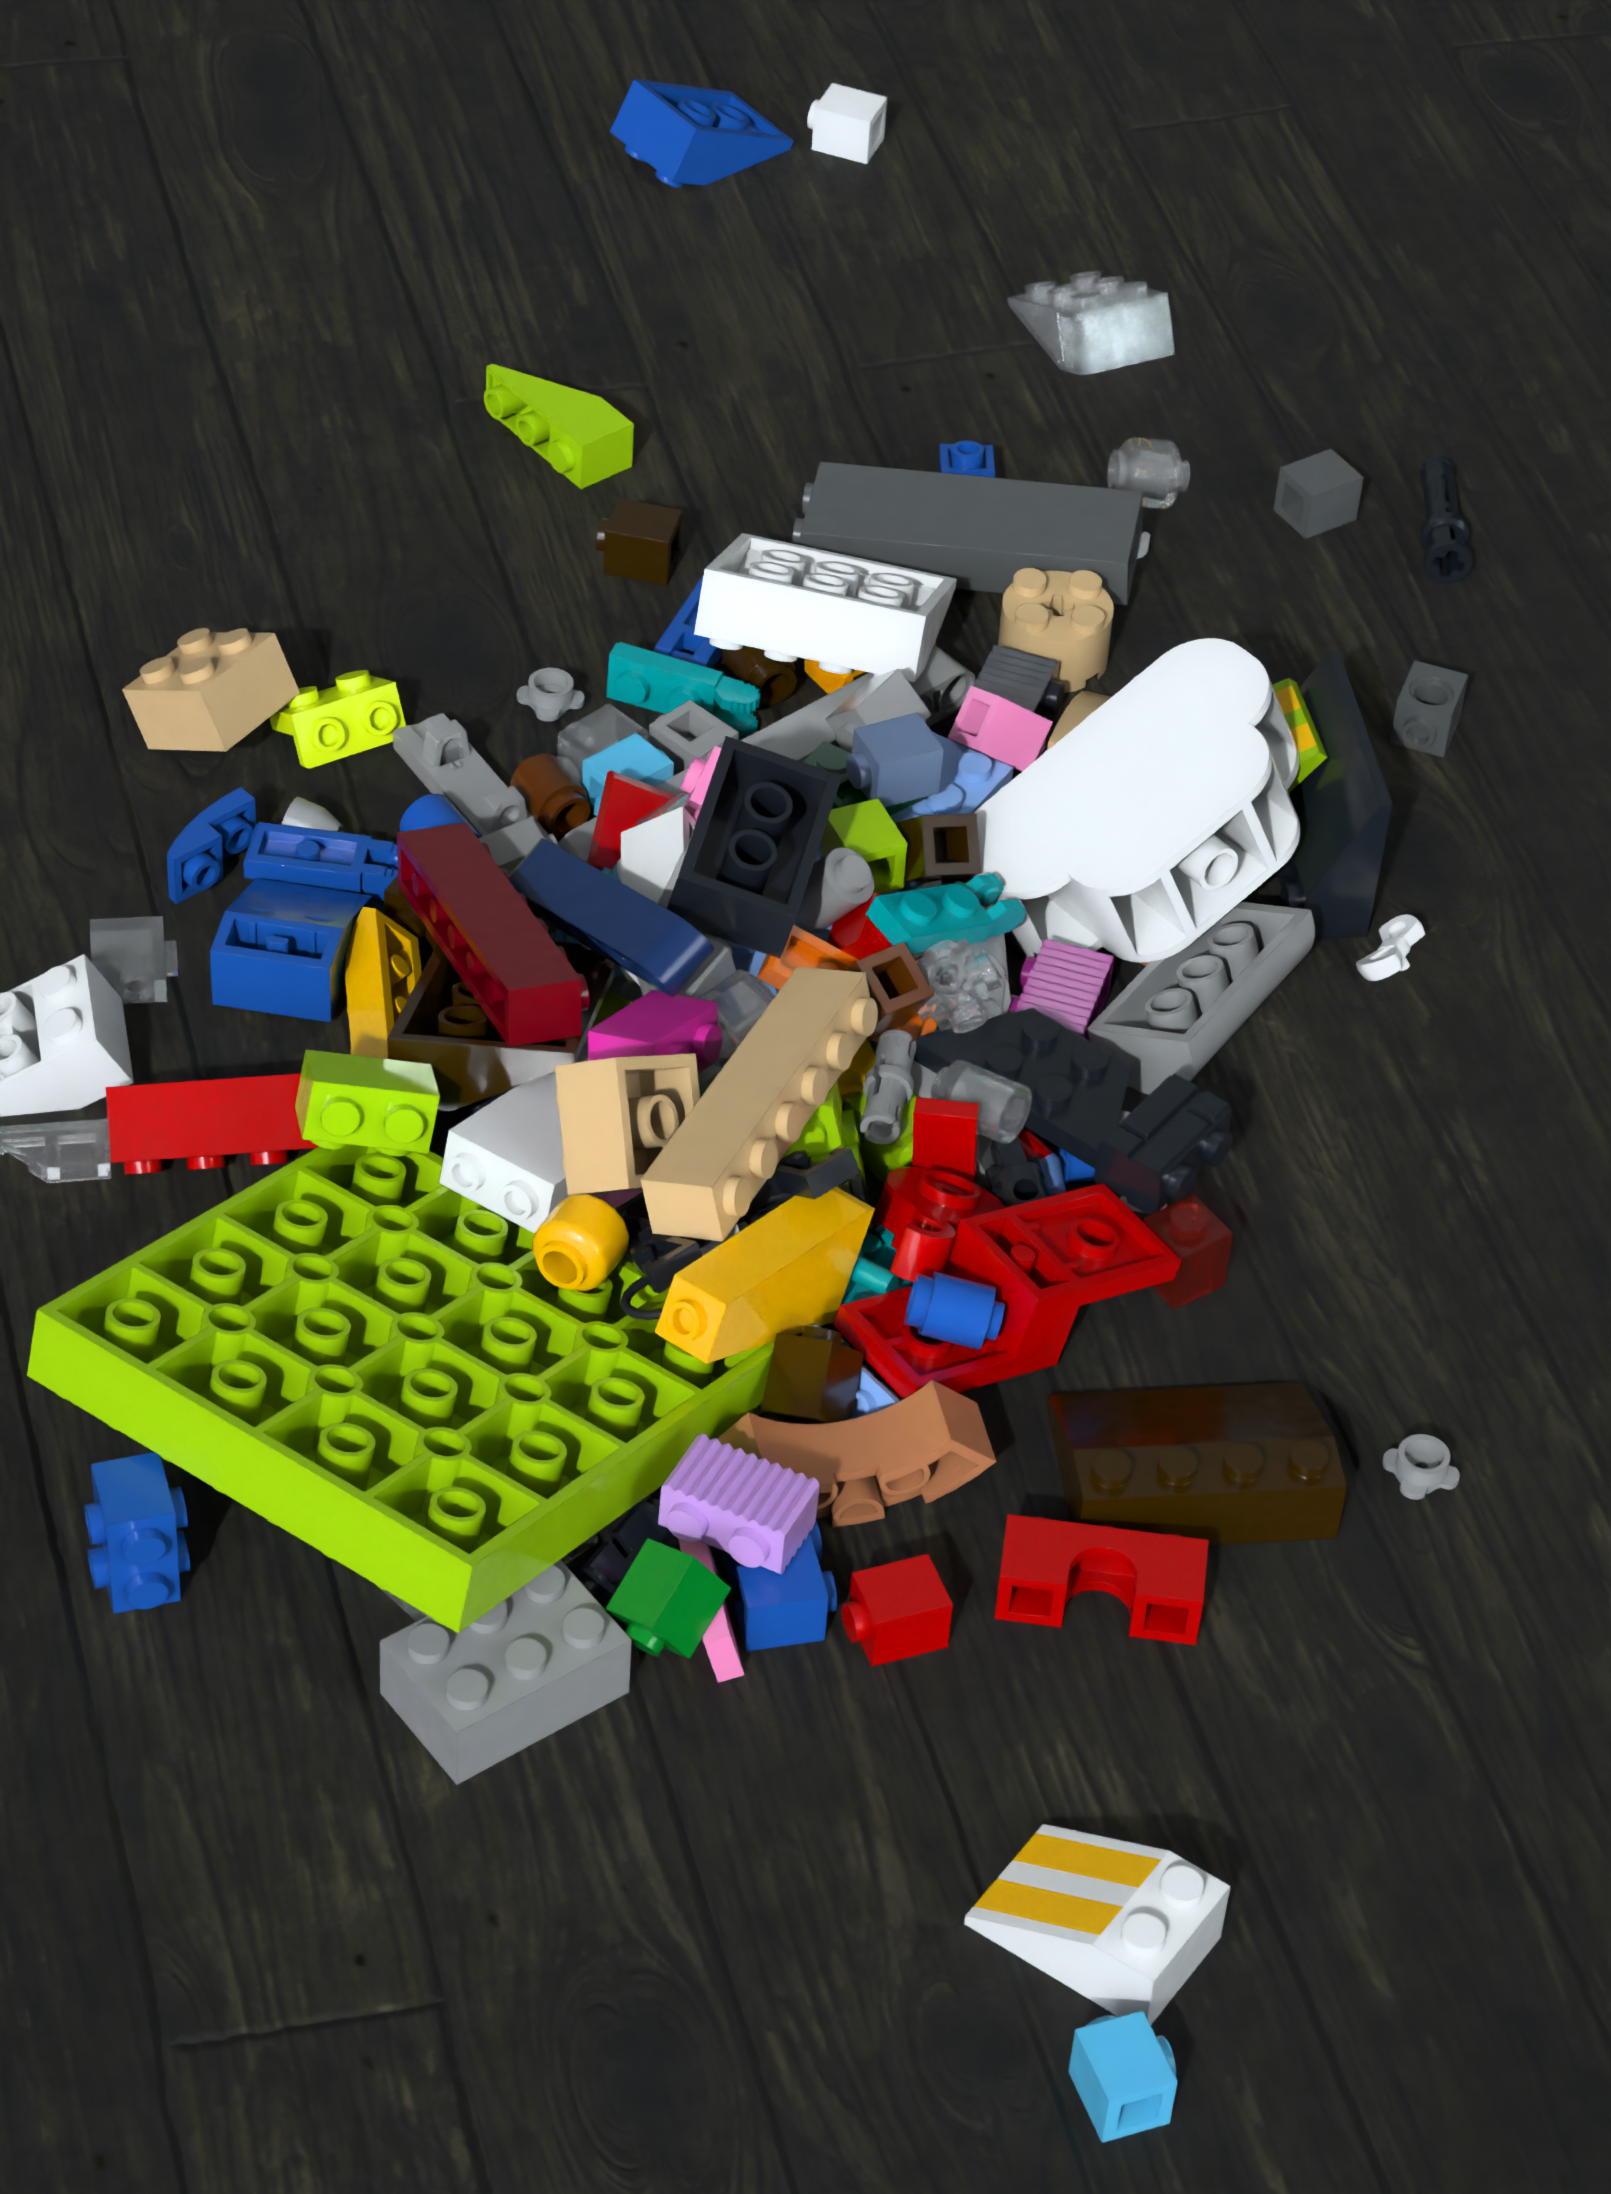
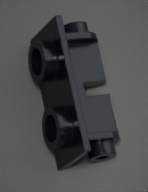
M650 1498L646 1502L640 1501L634 1505L611 1532L610 1535L625 1553L623 1556L612 1541L604 1542L575 1574V1577L605 1610L647 1538L681 1551L678 1538L668 1528L658 1524L660 1500ZM606 1610V1612L613 1618V1620H614L616 1623H620V1622H621V1621H620L619 1619H617L614 1615H612L608 1610Z

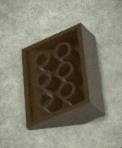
M554 942L557 946L564 948L570 965L577 974L582 973L587 982L589 1008L587 1011H581V1036L508 1047L437 944L387 1038L388 1059L431 1064L440 1094L437 1113L456 1110L555 1072V1065L576 1063L587 1039L588 1030L592 1028L619 965L583 944Z
M1302 1382L1047 1395L1046 1405L1070 1522L1097 1526L1107 1525L1120 1529L1159 1534H1176L1183 1537L1209 1540L1208 1545L1337 1539L1347 1484L1335 1437Z

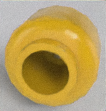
M574 1194L560 1201L541 1223L533 1236L532 1251L540 1272L554 1286L562 1289L589 1291L601 1285L626 1254L629 1246V1233L623 1218L607 1202L588 1194Z

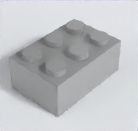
M559 1560L460 1633H456L445 1625L434 1621L430 1616H426L380 1640V1694L455 1784L458 1785L629 1693L632 1640L568 1567Z

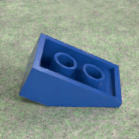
M639 79L633 80L610 130L614 136L626 145L624 150L627 154L637 160L649 163L657 170L655 176L659 180L676 188H681L683 184L706 186L791 149L794 140L732 91Z

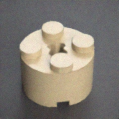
M1035 568L1018 570L1014 574L1013 583L1006 589L1003 595L998 646L1058 661L1057 681L1065 684L1064 693L1085 688L1086 679L1097 674L1099 679L1107 667L1114 614L1112 599L1105 589L1102 588L1101 577L1089 570H1078L1073 573L1065 571H1040Z

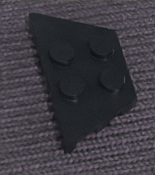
M1034 1008L919 1036L915 1040L917 1047L914 1061L1095 1168L1099 1142L1119 1124L1131 1065Z

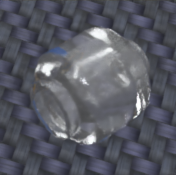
M1129 438L1124 441L1120 450L1115 449L1111 453L1107 474L1108 487L1112 489L1143 491V508H1169L1176 500L1178 492H1185L1188 488L1190 465L1188 460H1181L1179 448L1171 440Z

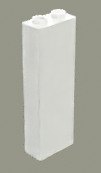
M718 1021V1026L721 1028L723 1041L718 1055L719 1061L698 1074L700 1098L746 1037V1034ZM588 1039L585 1041L576 1063L589 1061ZM555 1072L512 1088L450 1129L439 1182L533 1233L537 1231L541 1223L558 1203L569 1197L567 1194L566 1174L562 1163L563 1144L559 1108L556 1102L557 1086ZM609 1192L592 1193L588 1195H592L597 1198H602Z

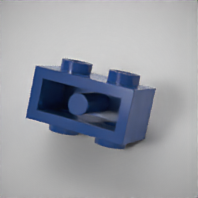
M152 1452L91 1464L94 1503L84 1504V1513L91 1545L97 1544V1547L88 1549V1561L94 1588L107 1587L113 1614L135 1609H151L161 1604L181 1601L179 1573L190 1571V1559L184 1532L177 1531V1529L188 1526L187 1512L181 1487H168L160 1455Z

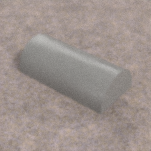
M1240 902L1179 953L1162 960L1151 961L1087 1028L1090 1041L1132 1066L1128 1086L1139 1092L1150 1095L1169 1075L1172 1076L1174 1073L1191 1081L1311 950L1315 939V925L1311 910Z

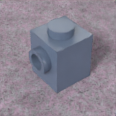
M918 712L854 728L852 754L848 755L846 759L847 774L855 789H861L868 800L878 798L884 808L939 793L944 748Z

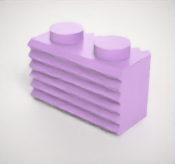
M705 1433L697 1435L661 1486L658 1524L668 1528L680 1540L685 1542L701 1541L728 1552L738 1563L746 1567L755 1568L762 1566L776 1573L783 1574L786 1565L789 1566L791 1558L795 1557L797 1549L801 1548L803 1540L807 1538L809 1531H812L814 1527L820 1484L815 1477L807 1479L802 1472L795 1474L790 1467L782 1469L778 1462L770 1464L766 1458L758 1459L754 1453L746 1455L742 1448L734 1450L729 1443L722 1445L717 1438L710 1440Z

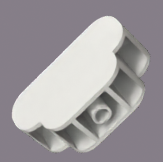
M1217 638L1197 639L1172 648L1143 672L1135 676L1126 686L1096 711L1092 712L1054 746L1046 750L1042 756L1007 785L1003 786L975 811L974 814H977L981 874H986L987 876L989 873L991 875L994 873L1004 884L1002 894L999 895L994 903L996 904L1001 900L1010 901L1011 899H1017L1026 909V915L1016 929L1011 930L1010 933H1005V939L1026 957L1032 956L1037 958L1044 939L1095 952L1104 947L1114 956L1131 962H1151L1168 958L1193 943L1290 859L1299 842L1300 822L1287 789L1291 786L1298 773L1300 755L1268 674L1259 660L1237 644Z

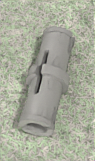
M893 1029L881 1033L877 1040L873 1068L865 1075L863 1092L867 1101L860 1123L861 1133L866 1132L865 1138L876 1144H889L899 1137L904 1105L912 1098L914 1081L910 1071L917 1043L916 1041L910 1042L912 1036L903 1030Z

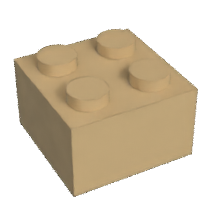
M207 628L190 631L178 639V647L168 655L154 659L142 666L140 669L141 675L122 689L148 749L224 752L228 751L300 693L275 633H252L246 628H239L229 632H210Z
M696 1053L615 1057L555 1065L556 1102L559 1108L563 1144L562 1163L566 1174L568 1196L642 1189L640 1179L700 1099Z

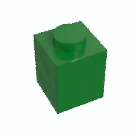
M647 1538L607 1605L606 1610L627 1626L625 1633L632 1640L631 1644L642 1651L658 1657L664 1648L690 1659L731 1587L694 1556Z

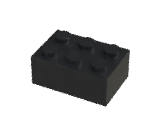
M726 736L666 909L677 914L699 931L780 959L795 923L842 776Z

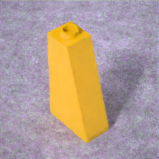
M838 1187L831 1189L815 1200L796 1195L677 1272L673 1277L654 1333L708 1364L775 1342L776 1333L796 1335L803 1332L804 1326L817 1324L821 1327L833 1323L875 1208Z

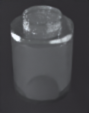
M962 1059L955 1061L950 1067L941 1069L931 1088V1099L979 1103L978 1134L1002 1144H1008L1018 1136L1031 1108L1032 1095L1028 1086Z

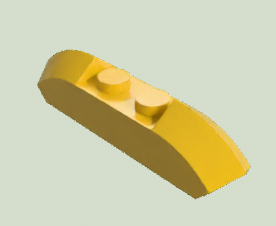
M362 907L350 936L345 958L347 1013L351 1042L350 1053L351 1055L388 1059L387 1038L422 974L419 941L416 936L375 908Z

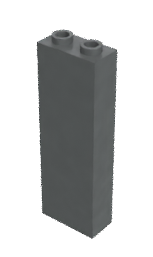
M820 461L814 483L805 484L802 504L805 517L804 519L796 518L792 543L957 579L955 589L1005 593L1006 589L1013 583L1014 574L1023 568L1071 573L1078 570H1089L1101 577L1102 588L1109 594L1113 604L1127 605L1142 536L1143 491Z

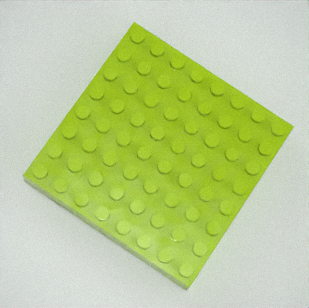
M347 1145L342 1149H327L320 1146L37 1309L27 1371L28 1377L456 1633L463 1631L661 1487L697 1435L705 1433L710 1440L719 1438L746 1413L750 1412L758 1416L764 1412L761 1411L774 1347V1342L706 1364L654 1333L659 1319H634L623 1312L620 1301L624 1291L641 1278V1275L627 1259L622 1258L604 1282L589 1291L562 1289L554 1286L542 1275L532 1251L535 1233L440 1184L444 1158L430 1150L429 1154L410 1152L405 1156H389L376 1151L373 1147ZM647 1285L632 1297L630 1304L634 1308L641 1310L662 1309L670 1287L661 1293H655Z

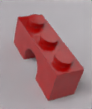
M1007 1514L994 1619L1062 1628L1066 1603L1078 1593L1096 1590L1110 1593L1126 1605L1130 1613L1129 1637L1196 1645L1204 1601L1209 1540L1183 1537L1176 1534H1159L1120 1529L1107 1525L1097 1526L1050 1520L1044 1517Z

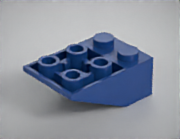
M256 878L225 910L210 949L212 1004L331 1023L345 983V958L350 936L362 907H371L372 896Z

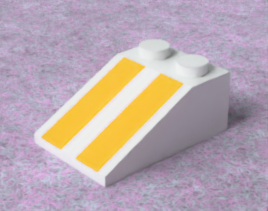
M1043 1824L965 1915L964 1924L1118 2017L1143 2010L1151 2026L1221 1938L1230 1886L1169 1850Z

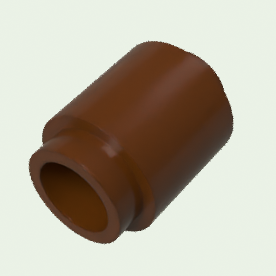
M548 753L538 754L525 759L518 765L512 776L510 786H514L524 797L526 809L546 832L554 833L557 836H565L572 829L588 820L590 805L587 792L554 755Z

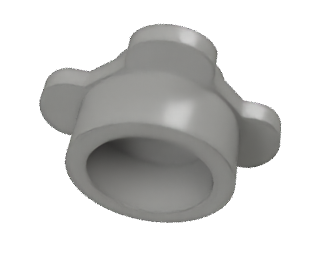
M543 668L535 671L529 677L528 686H522L517 690V701L521 704L529 705L534 709L538 719L548 722L562 717L569 709L581 708L584 705L585 697L581 691L573 690L574 681L572 676L558 668Z
M1411 1435L1400 1443L1398 1449H1389L1383 1456L1382 1464L1384 1469L1395 1474L1401 1483L1400 1492L1410 1499H1422L1426 1494L1438 1488L1451 1490L1458 1485L1460 1479L1459 1470L1449 1465L1451 1456L1448 1447L1440 1439L1431 1435Z

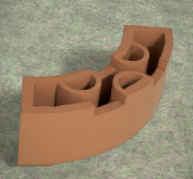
M931 1380L907 1398L862 1417L825 1424H791L762 1418L748 1412L717 1438L722 1445L729 1443L734 1450L742 1448L746 1455L754 1453L758 1459L766 1458L770 1464L778 1462L782 1469L790 1467L795 1474L802 1472L807 1479L815 1477L820 1484L816 1518L829 1517L832 1527L885 1518L884 1507L909 1500L921 1494L927 1504L961 1487L996 1462L977 1402L934 1380Z

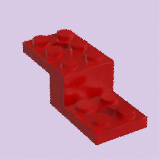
M1104 1183L960 1220L943 1273L994 1286L996 1288L995 1301L1005 1303L1003 1319L996 1340L993 1341L985 1338L980 1350L919 1335L917 1327L904 1324L912 1286L842 1304L839 1307L833 1325L857 1351L864 1353L863 1357L902 1399L920 1390L931 1380L960 1393L1057 1365L1079 1306L1172 1281L1175 1279L1182 1260Z

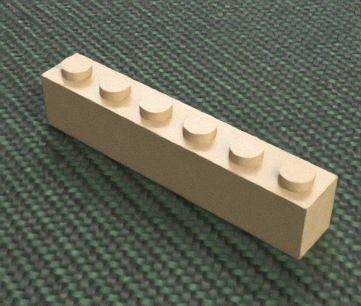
M796 967L640 1179L653 1234L722 1242L726 1239L740 1217L747 1213L750 1203L766 1180L773 1176L778 1163L792 1143L799 1139L802 1129L818 1106L825 1102L828 1092L839 1076L849 1068L853 1056L865 1039L874 1032L878 1019V1009L875 1000L870 998L866 973Z

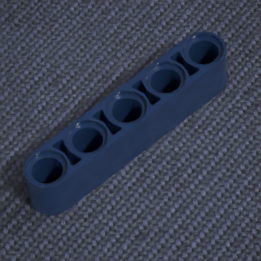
M541 838L509 875L510 883L518 894L523 893L525 895L529 909L535 916L671 997H674L714 950L712 944L696 928L677 914L544 838Z

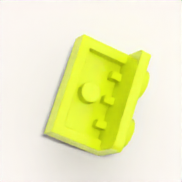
M359 670L336 677L337 686L318 691L315 686L299 688L300 693L269 717L272 730L293 736L300 765L309 769L393 742V730L406 726L396 683L371 676L368 670Z

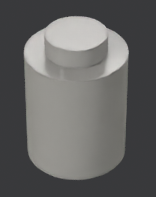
M836 848L816 861L813 865L795 924L809 932H820L869 900L874 891V877L864 858L851 849Z

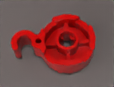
M920 1167L897 1168L887 1175L874 1214L875 1225H872V1228L875 1232L886 1228L894 1234L891 1246L896 1249L890 1272L904 1280L914 1282L917 1274L932 1277L935 1271L943 1273L961 1219L1006 1207L998 1197L959 1175Z

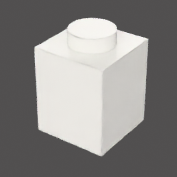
M831 83L822 98L813 101L809 110L807 126L809 129H813L812 150L867 164L884 140L887 97Z

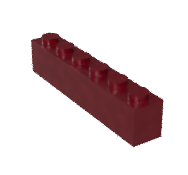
M467 823L397 832L399 889L508 1047L581 1036V1011H587L589 1008V990L586 979L582 973H576L568 962L564 948L557 946L548 935L544 921L542 919L537 920L529 909L525 895L523 893L518 894L512 886L506 869L499 868L491 857L488 845L479 841Z

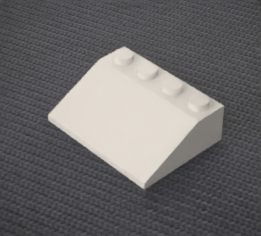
M742 533L704 570L694 635L710 638L709 643L722 649L739 650L743 648V645L763 649L766 657L777 661L794 662L798 657L818 661L819 668L838 674H848L852 672V669L874 673V677L899 668L907 681L915 682L927 665L954 594L957 579Z

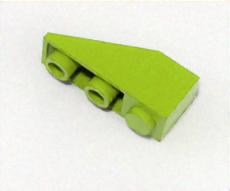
M496 364L486 366L484 403L489 414L494 419L503 423L525 445L534 449L557 472L562 473L580 489L632 467L634 424L602 397Z

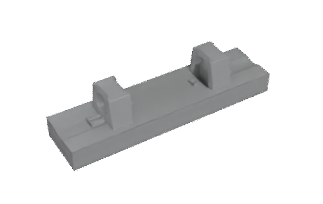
M444 713L427 718L419 724L407 725L393 730L394 750L432 794L443 795L482 837L532 816L526 809L524 797L514 786L507 787L468 742L466 730L456 719L450 721ZM533 817L543 837L549 835Z

